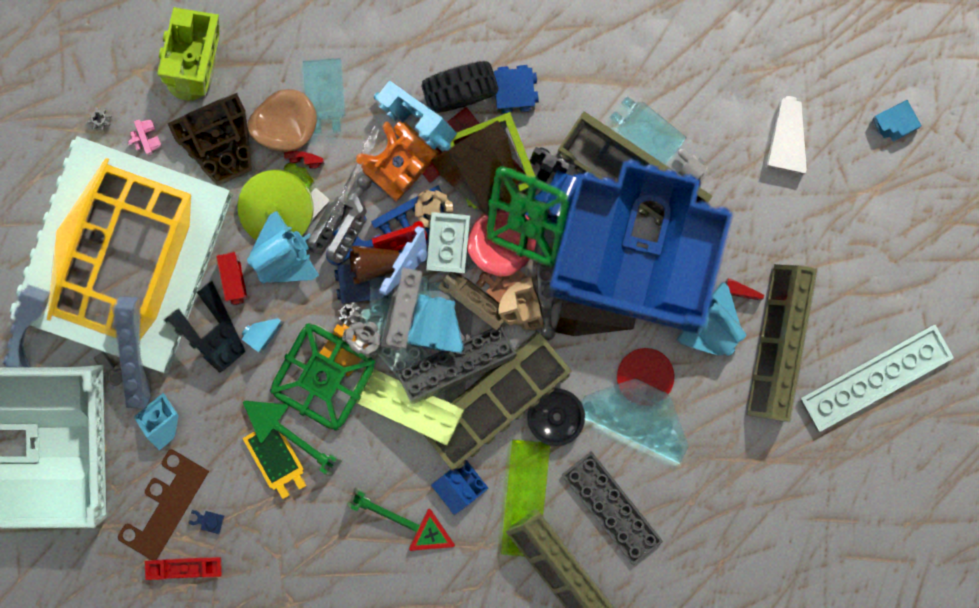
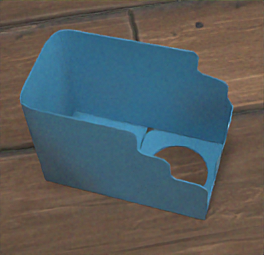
M908 100L873 117L880 135L883 138L891 137L892 141H896L922 126Z

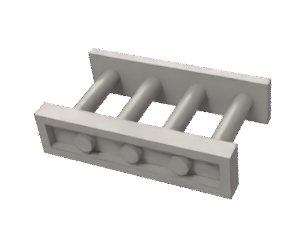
M403 267L400 283L393 288L380 347L400 351L401 348H406L422 276L421 271Z

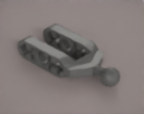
M362 175L357 179L358 187L354 194L336 197L335 201L327 206L308 239L309 251L315 254H320L324 251L343 218L346 208L352 210L345 218L327 250V258L335 263L343 261L365 221L364 216L367 210L360 197L364 190L369 189L372 184L370 177Z
M541 248L537 252V254L539 255L543 254ZM536 262L537 295L544 318V327L541 329L540 334L545 340L549 341L556 334L551 323V310L555 297L549 296L548 299H545V296L541 294L545 291V285L552 282L555 266L540 267L543 264ZM541 272H550L551 278L549 280L542 279Z

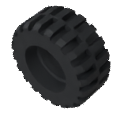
M488 61L468 63L439 72L426 78L421 84L427 107L434 113L447 112L475 104L496 95L499 89L492 65Z

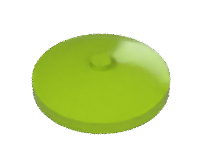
M275 169L263 171L247 181L240 192L237 209L243 228L257 241L269 215L275 211L278 212L287 227H292L290 229L292 232L298 231L303 236L312 222L314 203L309 189L300 178L290 172Z

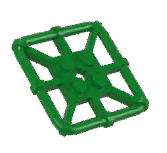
M499 167L494 178L492 197L488 203L490 209L487 222V239L515 252L520 257L525 256L549 267L555 266L565 232L564 227L568 210L567 198L569 196L558 188L538 181V178L534 176L529 177L510 168ZM512 178L528 185V195L518 191ZM502 180L512 196L511 204L499 200ZM536 189H540L558 198L548 203L535 199ZM561 203L557 224L548 221V209ZM497 208L509 212L507 225L494 231ZM528 213V216H529L531 219L528 220V219L526 218L525 214ZM545 228L553 231L555 234L553 250H551L544 237ZM508 229L521 233L519 245L502 239L497 235ZM528 237L537 240L545 257L526 249Z
M307 323L300 331L289 353L285 354V360L272 382L270 392L281 402L299 411L300 415H306L324 427L337 431L346 422L357 400H360L362 397L360 394L372 375L376 362L372 357L366 358L364 354H358L349 348L350 345L343 341V337L339 338L318 325ZM314 332L336 344L329 358L319 353ZM308 334L313 354L308 363L305 364L296 359L295 356ZM343 348L365 362L344 367L335 362V359ZM291 363L304 369L298 381L279 386ZM366 367L354 391L341 385L347 372ZM325 372L327 379L320 382L318 374ZM300 386L310 393L302 405L281 393V391ZM339 389L351 397L337 420L332 399ZM315 395L326 401L331 421L309 409Z

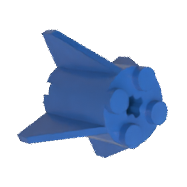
M556 171L548 185L560 189L569 196L567 198L568 210L564 227L566 228L579 175L574 174L572 176L562 171ZM542 190L535 196V199L544 203L558 198ZM561 203L548 209V221L557 224Z

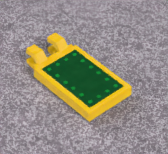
M273 429L263 443H260L255 431L242 438L270 489L275 490L277 488L282 499L290 496L284 484L294 479L299 490L307 486L301 476L304 470L288 439L277 430Z

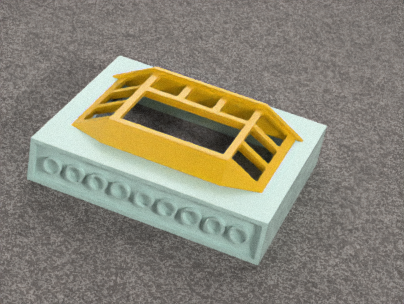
M76 136V139L72 140L69 147L71 151L70 156L64 160L62 167L64 169L63 175L59 176L56 182V187H58L56 194L51 196L49 202L51 208L44 215L43 223L45 224L43 230H40L37 234L36 241L38 243L36 249L33 248L30 253L29 259H31V263L24 270V282L22 285H19L16 295L19 296L20 291H24L28 284L49 291L50 297L47 309L39 319L30 324L31 326L119 357L116 329L112 328L114 321L113 308L117 299L93 291V286L122 209H126L170 225L146 296L140 307V353L142 365L169 374L182 336H179L174 331L175 328L169 322L165 323L163 319L179 308L188 320L233 193L222 187ZM107 173L127 180L118 200L98 193L102 180ZM133 183L155 190L145 210L125 203ZM160 193L182 200L173 219L152 213ZM95 199L115 205V210L107 229L87 223ZM85 228L89 230L99 229L106 236L97 258L76 252ZM74 258L94 264L86 288L66 282ZM63 287L83 294L78 316L57 308ZM90 297L111 304L106 325L85 318ZM18 301L12 304L9 312L12 314L10 318L16 320L14 317L15 310L20 304Z

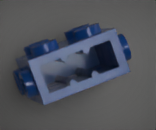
M518 65L517 69H509L508 66L498 67V70L494 71L499 88L496 94L497 111H501V114L513 113L512 110L520 109V112L532 111V108H535V103H539L538 91H534V84H537L536 72H533L532 68H528V65Z

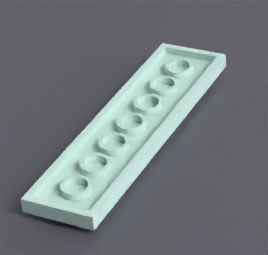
M932 325L800 399L818 432H821L950 361L954 357L936 325Z

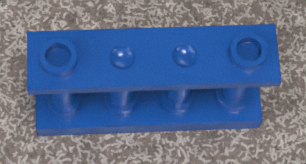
M437 185V186H435V187H433V188H431V189L429 190V191H435V190H437V191H439V192L442 193V191H441L439 185ZM418 197L371 221L375 230L379 228L384 234L392 232L389 228V222L394 219L399 221L403 228L409 227L410 224L406 219V213L411 210L415 212V204L418 201ZM442 203L440 204V213H444ZM425 227V230L429 235V228Z

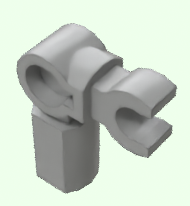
M104 351L93 358L98 365H103V373H107V380L111 385L117 386L123 381L121 369L118 368L114 371L113 368L115 366Z

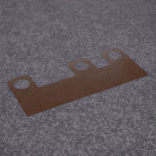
M173 449L169 450L162 460V466L176 474L170 486L157 478H152L145 489V494L159 502L144 530L141 531L127 523L118 534L120 542L150 560L158 559L209 473V470ZM170 455H176L179 458V464L176 467H170L167 464V458ZM155 483L162 486V493L158 496L150 492L151 485ZM132 529L135 532L134 540L126 541L123 538L124 531Z

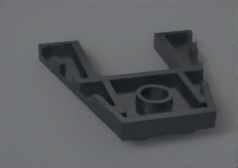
M210 281L198 290L197 294L219 323L212 330L200 338L179 308L170 313L163 321L165 323L169 322L179 336L183 335L190 342L189 345L193 349L197 348L203 354L202 357L221 373L246 351L213 281Z

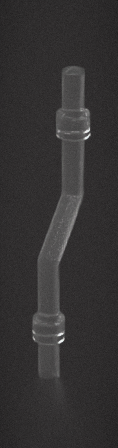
M372 127L368 138H365L362 144L363 149L361 153L369 154L370 150H373L375 146L374 141L380 128ZM356 162L336 206L334 205L330 212L332 215L326 228L333 230L338 218L342 216L343 207L362 170V164Z

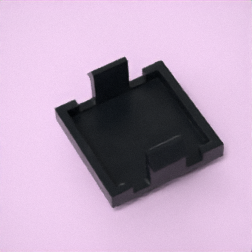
M535 147L529 160L534 166L536 163L541 165L536 178L545 183L552 172L562 171L566 174L570 166L564 158L551 155L550 151L543 147Z

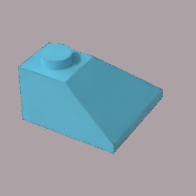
M280 319L253 323L251 326L247 325L242 332V340L257 352L262 353L284 322Z
M162 393L147 405L145 409L137 413L134 419L146 438L158 450H161L174 439L179 415L166 395Z

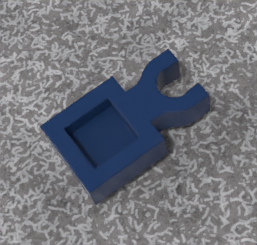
M197 510L191 511V514H196L198 518L196 521L189 520L188 524H201V530L220 534L225 515L205 511V515H202Z

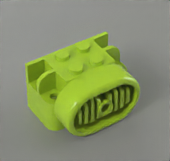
M173 7L168 31L165 30L163 34V42L165 44L159 51V59L161 61L157 76H160L162 83L167 85L169 92L178 99L185 101L196 100L206 96L210 89L220 37L218 14Z

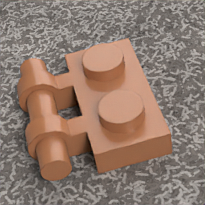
M519 270L510 276H498L493 281L490 278L492 274L482 272L476 284L480 288L485 283L489 284L490 287L486 293L500 303L506 291L520 281L525 274Z

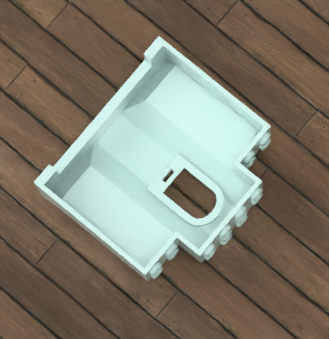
M103 365L83 367H0V430H26V456H0V528L96 527L107 518ZM31 438H35V448L31 449Z

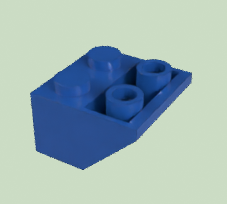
M465 460L466 463L461 468H455L453 471L450 469L431 484L454 515L489 489L467 460Z

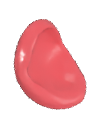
M502 209L497 211L494 231L507 225L509 212ZM483 213L474 223L468 236L467 250L471 259L480 269L492 275L505 277L515 274L530 259L525 256L520 257L515 252L488 240L486 237L488 216ZM508 229L497 236L519 245L521 233ZM528 237L526 249L534 252L536 240Z

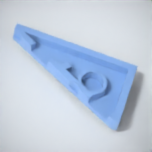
M416 227V237L412 243L407 242L403 252L393 265V268L396 269L390 279L386 278L384 280L380 293L387 295L400 283L403 267L414 270L426 260L428 253L423 228Z

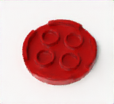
M640 348L630 352L623 358L617 370V383L621 393L628 400L639 405H653L662 401L668 396L674 384L675 375L670 360L663 353L652 348Z

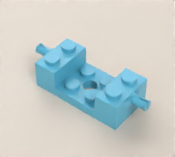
M389 81L380 93L377 92L374 95V99L380 103L379 107L394 121L398 119L401 122H405L410 114L417 119L420 118L421 120L415 126L420 132L418 136L426 141V144L435 150L436 147L441 151H448L450 149V142L457 133L443 118L393 82Z

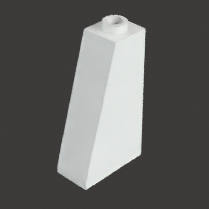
M786 96V98L780 100L766 167L804 175L807 168L802 103L797 101L795 97Z

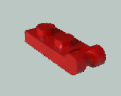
M417 221L412 226L372 238L374 248L396 251L404 249L407 242L412 243L416 237V227L419 226L425 229L424 224L421 221ZM424 231V232H425V239H426V241H427V240H428V235H427V232Z

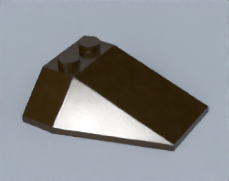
M498 120L431 160L441 177L487 216L489 215L490 206L488 203L492 197L496 170L501 166L515 170L508 137ZM512 178V180H513V182L515 183V185H516L518 191L520 192L519 186H518V181H517L516 179H513V178ZM502 180L499 200L509 204L511 203L512 196Z
M563 300L555 332L570 336L633 330L636 318Z

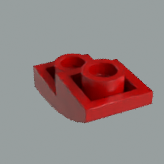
M302 151L284 152V159L286 161L289 160V163H299L301 159H304V164L309 166V169L320 168L321 164H325L323 158Z

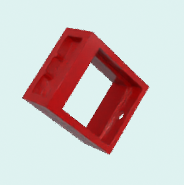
M231 252L217 255L225 301L231 303V305L243 304L244 300L248 299L239 254Z

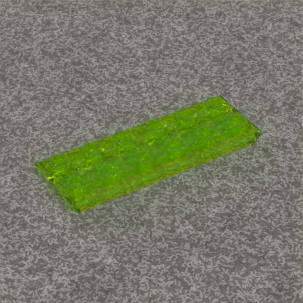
M512 439L501 546L502 555L525 557L505 531L535 508H537L542 516L544 514L550 445L542 442Z

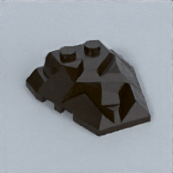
M238 92L211 102L167 123L175 141L189 153L188 155L201 166V169L217 186L252 171L246 109Z

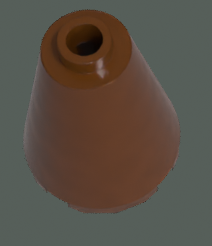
M356 245L350 247L353 250L350 251L351 272H354L356 277H352L354 284H361L395 272L396 269L393 268V265L400 255L399 251Z

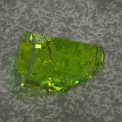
M287 163L283 169L300 178L307 188L315 183L305 167H300L296 163Z

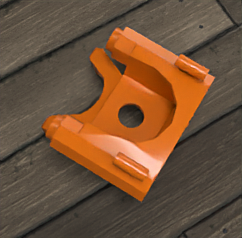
M401 121L394 128H392L389 122L383 124L388 144L381 154L373 156L359 153L356 156V162L362 164V172L370 177L374 183L396 202L400 200L432 163L431 160L439 154V151L427 145L426 141L420 138L419 134L411 126ZM395 156L403 158L404 163L401 167L393 165V158Z

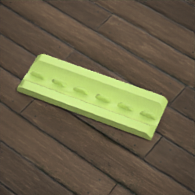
M366 367L364 368V370H363V372H362V374H361V376H360V379H361L363 373L365 372ZM376 369L373 370L372 375L360 394L362 397L356 402L445 445H448L464 412L463 409L435 396H431L418 403H411L400 380Z

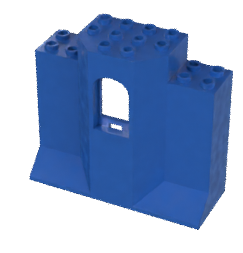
M634 160L624 161L618 183H614L615 180L611 178H595L596 175L591 173L580 174L554 270L549 296L700 335L706 323L733 213L729 212V209L725 207H718L716 209L710 207V204L705 202L695 203L700 180H696L697 177L688 174L685 176L677 175L678 172L673 170L661 171L654 165H647L645 167L639 165L640 163ZM644 201L657 202L664 208L665 214L657 243L631 236L638 207ZM637 242L649 245L648 249L638 247Z

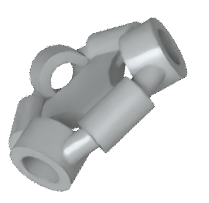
M357 322L350 324L349 328L344 330L343 341L347 342L350 345L349 348L358 354H364L366 358L376 355L377 349L381 346V336L377 332V325L373 322ZM354 333L356 334V341H352ZM371 344L367 346L365 349H363L364 345Z

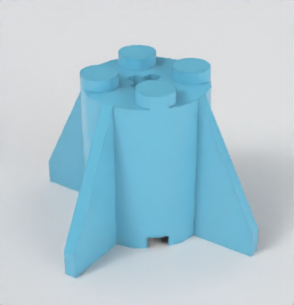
M277 211L269 215L250 252V256L247 258L248 264L254 268L258 274L259 281L263 284L266 282L275 283L315 279L319 274L309 260L310 254L307 255L306 250L309 248L305 240L310 238L311 234L309 233L302 237L298 231L292 232L290 230L292 227L286 226Z
M724 282L718 286L712 295L706 323L701 334L682 331L676 339L681 345L717 356L724 354L730 356L735 351V346L745 339L747 334L740 326L729 287Z
M418 294L406 344L437 351L462 353L463 342L455 313V301L446 300V298L441 297L431 298L427 295Z

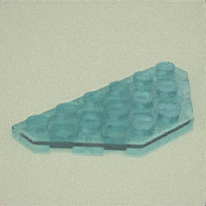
M635 378L584 396L581 403L585 410L586 419L679 464L681 463L689 445L670 394Z

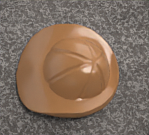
M293 89L279 90L263 101L251 114L247 124L248 132L257 143L266 148L281 152L294 151L303 147L312 137L317 123L316 110L304 93Z

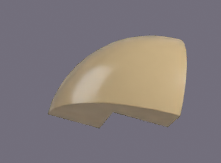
M530 276L518 281L506 291L499 304V314L511 326L514 323L520 325L523 330H540L544 327V318L538 295Z

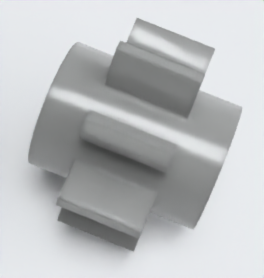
M95 107V112L88 113L91 119L87 122L90 124L94 123V130L100 127L104 131V126L111 125L108 122V118H111L112 115L105 114L106 108L99 111ZM98 115L104 117L101 119V123L96 121V119H98Z
M354 302L351 305L345 303L342 309L339 310L341 314L339 320L348 327L350 324L360 322L363 319L361 314L363 309Z

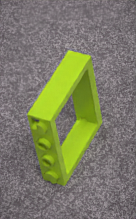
M510 112L460 131L450 142L451 147H453L454 140L475 133L497 120L499 123L505 121L526 175L535 177ZM525 183L518 185L520 191L529 188ZM465 197L468 207L473 206V209H476L477 207Z

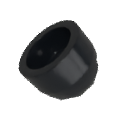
M94 228L90 234L89 243L94 245L103 244L104 240L102 238H106L104 232Z

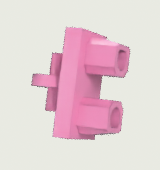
M134 121L139 136L137 137L136 131L130 132L132 139L127 141L128 145H135L136 150L142 149L140 142H142L148 156L154 154L153 151L162 145L158 136L151 139L147 137L146 133L156 130L153 121Z

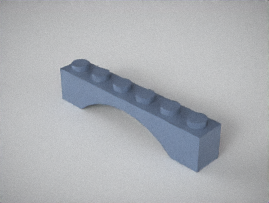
M29 284L24 291H20L17 299L20 304L14 313L16 322L13 323L10 331L13 336L7 345V349L10 350L4 359L6 367H31L25 354V333L28 326L39 319L47 309L50 297L49 291Z
M120 296L113 308L126 408L145 409L151 398L149 379L143 369L140 353L141 312L139 297Z

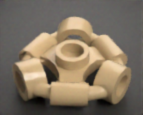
M427 189L417 196L415 216L418 217L419 221L423 222L425 227L430 229V220L423 217V215H431V212L440 213V204L444 202V213L453 214V203L446 198L447 195L437 190L429 191ZM433 197V200L426 205L422 204L423 202Z

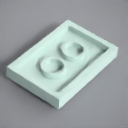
M431 212L426 270L465 273L470 215Z

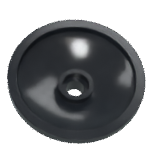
M555 388L550 394H544L540 397V402L537 405L529 407L527 415L529 428L532 434L544 444L550 446L566 445L574 441L583 430L585 424L584 407L578 397L568 390ZM555 413H559L561 415L560 420L554 419Z

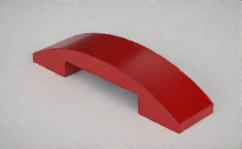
M221 557L145 561V580L222 577Z

